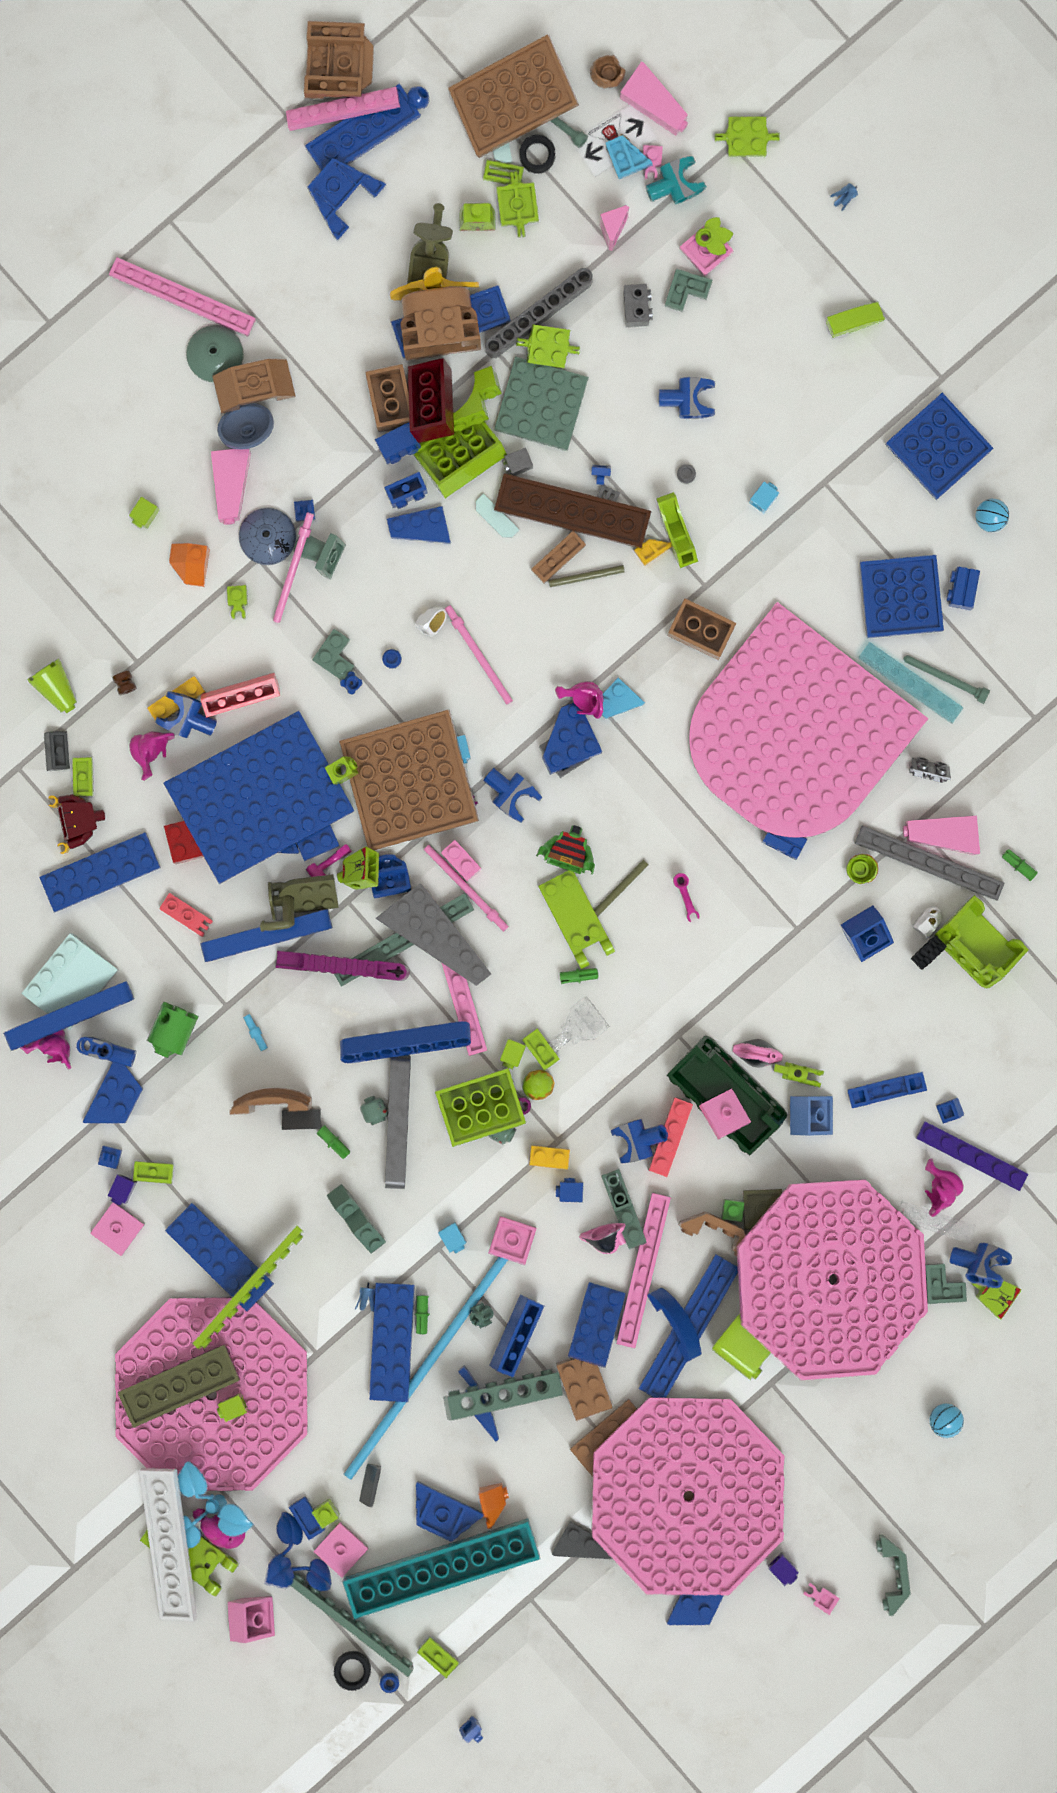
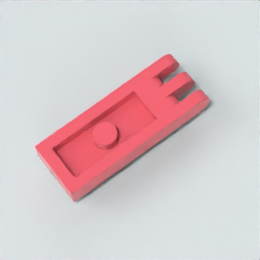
M171 893L168 894L159 908L202 937L204 932L198 929L202 927L208 930L209 928L203 924L204 920L209 924L213 922V920Z

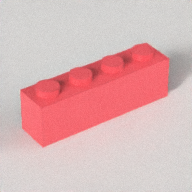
M271 673L201 694V703L207 718L280 696V688L275 673Z
M673 1098L664 1123V1127L668 1132L667 1141L657 1144L648 1168L649 1171L665 1177L668 1176L693 1106L692 1103Z

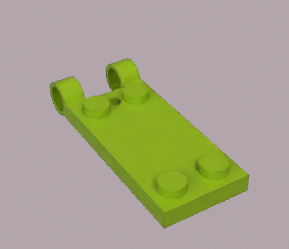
M568 870L538 886L581 969L590 965L582 950L599 941L606 956L615 952L574 872ZM589 936L590 940L585 941L584 937Z
M147 1530L140 1541L150 1548ZM202 1535L200 1542L195 1547L188 1548L192 1579L204 1587L208 1593L217 1596L222 1587L216 1581L209 1578L218 1563H221L225 1569L232 1573L236 1570L239 1563ZM205 1563H209L210 1567L206 1568Z

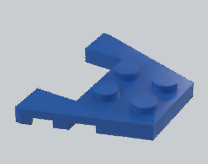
M332 158L311 181L307 189L334 238L339 240L349 226L335 212L359 185L375 198L386 184Z

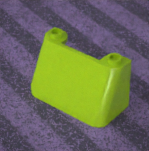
M974 895L935 935L947 946L945 951L981 987L988 989L1002 980L1029 949L1019 939L1007 941L982 915L985 911L984 903Z
M740 1313L712 1348L715 1353L749 1380L752 1378L756 1380L763 1371L760 1369L763 1362L771 1354L741 1325Z

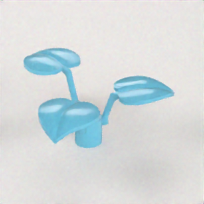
M187 1461L178 1475L180 1492L186 1497L195 1495L198 1499H209L206 1502V1511L193 1522H191L189 1517L183 1516L188 1548L195 1547L200 1542L201 1532L195 1524L209 1513H218V1517L221 1518L218 1527L228 1536L241 1535L253 1526V1523L247 1518L244 1511L235 1504H227L226 1498L223 1495H202L207 1491L205 1477L191 1462Z

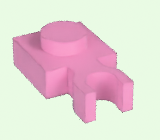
M643 146V154L653 163L652 166L646 169L645 179H647L648 173L652 172L655 175L654 180H657V170L655 167H661L663 146Z
M809 1583V1586L814 1590L813 1593L808 1594L804 1591L803 1594L807 1597L815 1598L816 1600L813 1605L830 1615L840 1598L824 1587L819 1592L816 1586Z

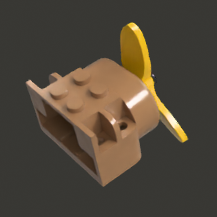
M433 267L424 273L423 280L411 282L390 292L391 300H401L404 318L401 321V332L406 361L481 350L477 314L471 305L470 292L465 288L479 287V282L450 281L442 277L440 268Z

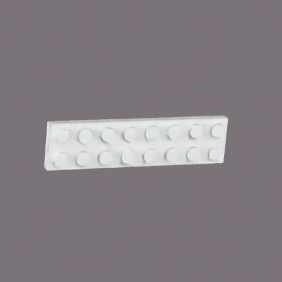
M142 1468L139 1472L160 1620L195 1621L197 1619L177 1469Z

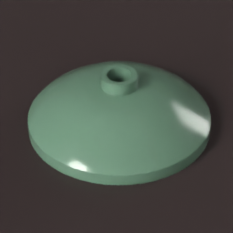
M213 325L200 329L191 337L186 350L189 367L197 377L207 382L214 383L212 376L230 367L242 365L244 353L239 338L234 332L223 326ZM212 348L217 349L216 353L214 354L210 353V350Z

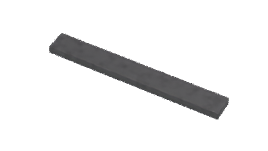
M863 825L855 841L857 845L998 901L1005 884L1002 881Z

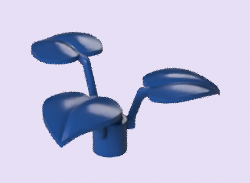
M282 1512L277 1523V1535L284 1544L289 1545L281 1554L276 1555L269 1562L265 1584L287 1588L293 1583V1571L307 1570L306 1579L313 1588L320 1591L329 1590L331 1588V1575L324 1561L314 1559L310 1562V1567L291 1568V1561L285 1555L293 1547V1544L298 1545L302 1542L303 1531L294 1516L287 1512Z

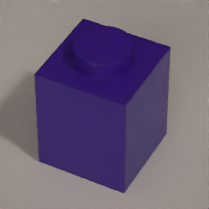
M118 1174L108 1193V1196L112 1198L111 1201L118 1205L128 1203L137 1181Z
M782 1552L767 1565L769 1570L784 1586L792 1584L798 1578L797 1574L799 1572L797 1568Z

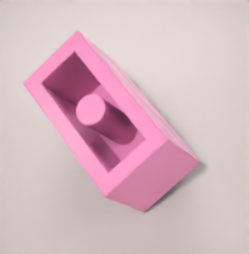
M456 840L441 852L467 882L481 870V867Z

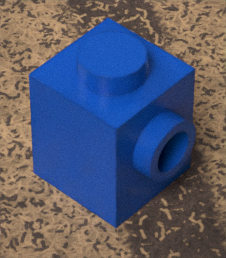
M564 1178V1181H560V1186H556V1197H559V1202H583V1182H575L576 1178Z

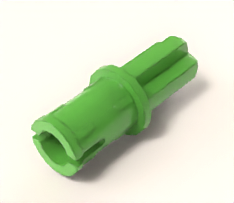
M1010 849L1006 850L1002 855V858L1015 868L1014 871H1019L1029 881L1037 875L1038 872L1029 866L1025 859L1022 860Z
M577 968L574 971L560 972L561 984L581 983V981L598 979L599 977L597 968L584 970Z
M326 1125L316 1133L328 1145L327 1147H331L342 1159L350 1154V1150L338 1139L339 1136L336 1137Z
M417 1295V1310L414 1313L416 1315V1333L427 1334L428 1316H430V1313H428L429 1296Z

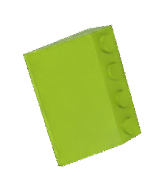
M484 421L480 424L466 427L461 431H455L454 435L422 442L420 444L421 448L413 454L444 498L456 492L507 455L500 440Z
M509 1068L435 1091L452 1147L526 1124Z

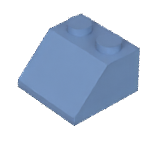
M790 1096V1135H833V1096Z

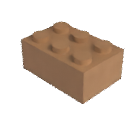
M403 364L365 372L378 432L396 429L408 422L410 423L409 392Z
M684 598L667 636L719 660L736 623Z
M574 1358L556 1363L576 1421L613 1408L598 1365Z

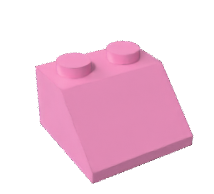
M272 1596L241 1598L228 1602L230 1641L248 1643L275 1636Z

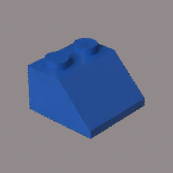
M873 905L841 924L847 940L861 962L894 943L884 918Z

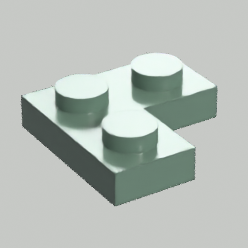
M676 269L665 307L683 312L688 294L707 300L712 280Z
M333 629L312 660L340 680L345 679L347 673L352 672L355 667L340 656L350 639Z
M944 1263L925 1265L928 1304L967 1302L966 1282L946 1283Z

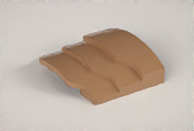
M308 21V52L304 97L319 99L342 96L361 97L362 90L372 83L374 45L365 37V23Z
M287 1088L261 1089L247 1093L235 1100L229 1112L230 1115L249 1114L255 1112V1105L288 1104V1111L312 1109V1097L300 1091Z

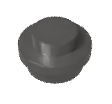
M688 464L680 466L677 471L678 480L684 484L693 482L696 477L694 467Z

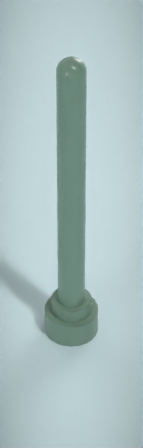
M558 117L550 120L569 135L573 144L578 148H581L586 143L588 135L583 131H575Z
M909 655L904 657V662L974 695V698L982 704L985 703L990 693V690L987 688L973 687Z

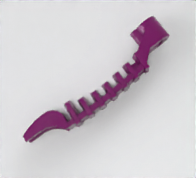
M277 951V963L275 968L320 971L321 973L330 972L331 974L339 973L352 976L359 975L404 981L410 974L409 968L401 963L349 959L346 957L338 958L336 956L328 957L326 955L319 956L316 954L309 955ZM399 969L404 971V973L400 974V976L396 973L389 972L390 970L396 971Z

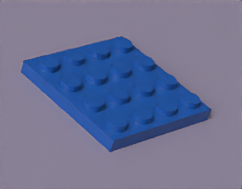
M943 392L885 444L935 500L940 498L994 449Z
M936 555L860 562L867 638L944 631Z

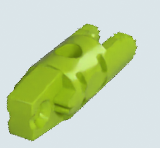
M786 1062L785 1066L775 1064L773 1069L774 1072L782 1073L783 1079L819 1088L821 1086L819 1081L807 1080L808 1072L818 1076L824 1074L822 1070L799 1066L790 1062ZM796 1070L801 1071L800 1077L794 1075Z

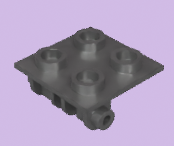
M923 757L912 758V766L909 770L912 776L922 778L924 773V779H926L928 774L930 775L929 780H932L933 777V781L943 783L947 782V779L951 780L950 767L943 762H928L929 760Z

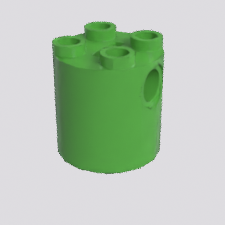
M163 1001L147 1041L152 1043L155 1053L169 1058L174 1053L183 1055L199 1016L190 1012L187 1014L185 1009L177 1006L174 1007Z

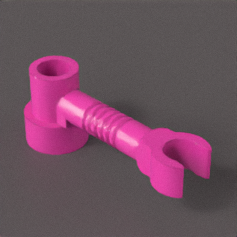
M345 844L318 866L313 863L305 870L310 877L324 876L325 873L323 871L327 867L351 853L352 850Z
M678 873L673 878V884L679 888L687 910L686 917L691 922V913H695L697 919L700 916L695 911L687 889L689 878L683 873ZM679 877L683 878V883L681 884L677 883Z

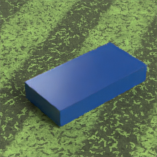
M306 1496L289 1506L290 1511L308 1540L326 1530L325 1527L321 1528L312 1514L313 1507Z

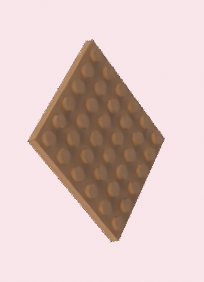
M450 710L339 741L343 756L353 758L358 766L357 771L359 774L350 778V783L368 848L375 851L479 821Z

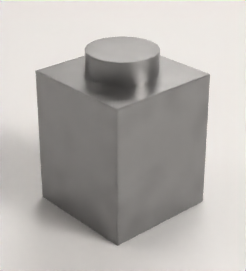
M526 447L505 456L506 462H503L506 473L510 472L511 475L516 476L533 469V463Z

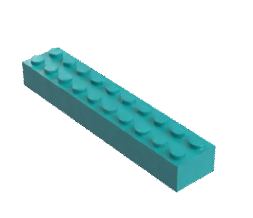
M529 1518L346 1576L343 1579V1585L353 1617L356 1619L540 1560V1553Z

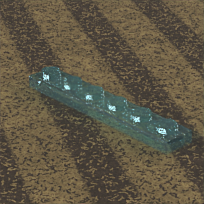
M871 642L868 643L858 657L862 662L951 724L964 708Z

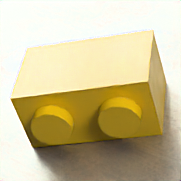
M531 1145L529 1165L568 1169L570 1149Z

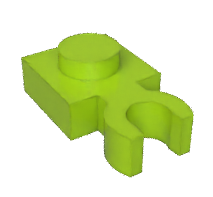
M227 586L228 606H234L231 611L232 619H235L236 612H241L242 618L245 619L246 612L242 606L248 605L247 586Z

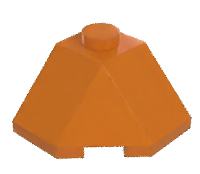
M190 543L172 544L169 563L186 585L204 587L210 549L205 545Z
M502 1483L479 1488L480 1503L484 1518L487 1520L486 1525L488 1529L493 1527L506 1505V1499L509 1498L507 1487H503Z

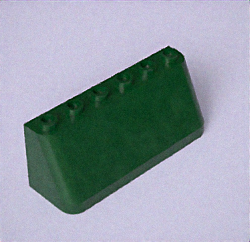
M703 1036L667 1074L671 1083L678 1086L687 1098L695 1102L700 1111L699 1106L732 1089L751 1123L728 1134L727 1137L733 1139L738 1144L739 1149L749 1156L778 1130L787 1118L785 1109L709 1036Z

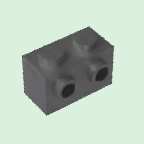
M647 284L624 285L626 327L649 326V320H653L652 308H648V301H651V289L647 290Z

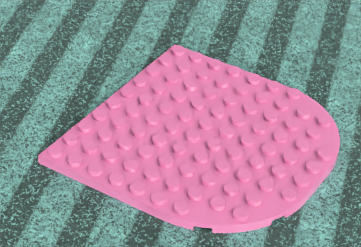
M777 602L700 698L690 725V751L695 769L706 787L755 827L774 835L806 838L823 834L847 820L929 718Z

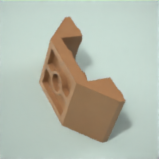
M287 359L260 360L230 367L212 376L221 414L240 410L241 405L277 398V401L296 397Z
M706 1211L679 1222L678 1225L681 1227V1231L690 1236L699 1234L704 1221H706V1226L715 1230L719 1227L723 1229L722 1232L732 1238L737 1235L731 1247L735 1251V1256H737L738 1244L745 1237L741 1227Z

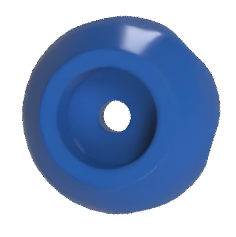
M420 86L410 88L407 94L409 103L415 105L417 109L426 108L429 104L428 92Z

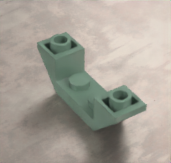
M879 1534V1540H876L877 1552H881L882 1557L897 1556V1558H894V1568L898 1570L899 1578H896L897 1590L900 1589V1591L885 1593L886 1599H882L884 1611H887L889 1616H894L910 1595L907 1557L903 1550L883 1534Z

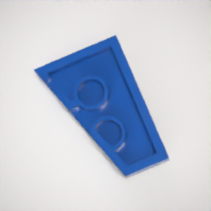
M442 506L387 519L392 539L451 544Z

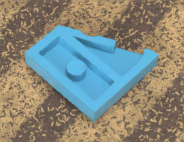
M623 135L605 142L619 179L653 165L652 161L642 154L638 148L633 146Z
M617 678L603 693L602 716L607 719L633 708L643 706L645 702L624 682Z

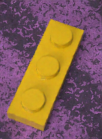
M195 676L172 690V692L184 694L194 699L206 693ZM165 695L147 707V709L156 720L157 717L169 718L179 711V706L174 700L169 699Z

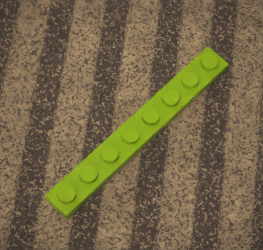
M296 1226L196 1338L192 1343L196 1348L201 1349L203 1347L205 1349L212 1341L210 1337L215 1332L218 1334L225 1327L224 1321L228 1317L231 1319L238 1312L237 1307L241 1302L245 1304L252 1296L250 1292L254 1288L258 1289L264 1283L263 1277L267 1273L271 1274L277 1268L276 1263L280 1258L284 1260L291 1252L289 1248L293 1244L297 1245L304 1237L302 1233L304 1231L299 1226Z

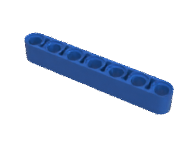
M327 909L296 917L294 926L288 929L261 932L260 927L206 941L200 943L204 961L209 962L325 931L333 927Z
M126 981L10 1029L3 1034L10 1050L13 1051L128 1003L135 998Z
M460 1021L345 1038L340 1041V1060L343 1063H356L465 1047L471 1044L470 1024Z

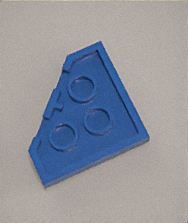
M574 702L561 707L542 756L550 775L602 753V749L585 714H577V711L581 710L576 707Z

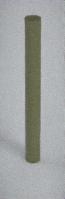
M624 565L549 580V585L551 588L624 573Z
M642 860L594 909L597 917L648 866L646 861Z

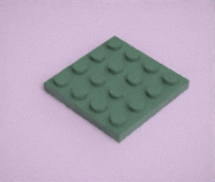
M515 357L495 425V431L568 451L588 377L551 366L527 363L526 359Z

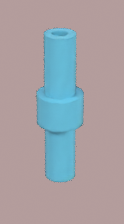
M251 1015L243 1017L250 1030L249 1034L252 1039H255L261 1051L267 1049L268 1047L261 1036L262 1032L259 1027H256Z

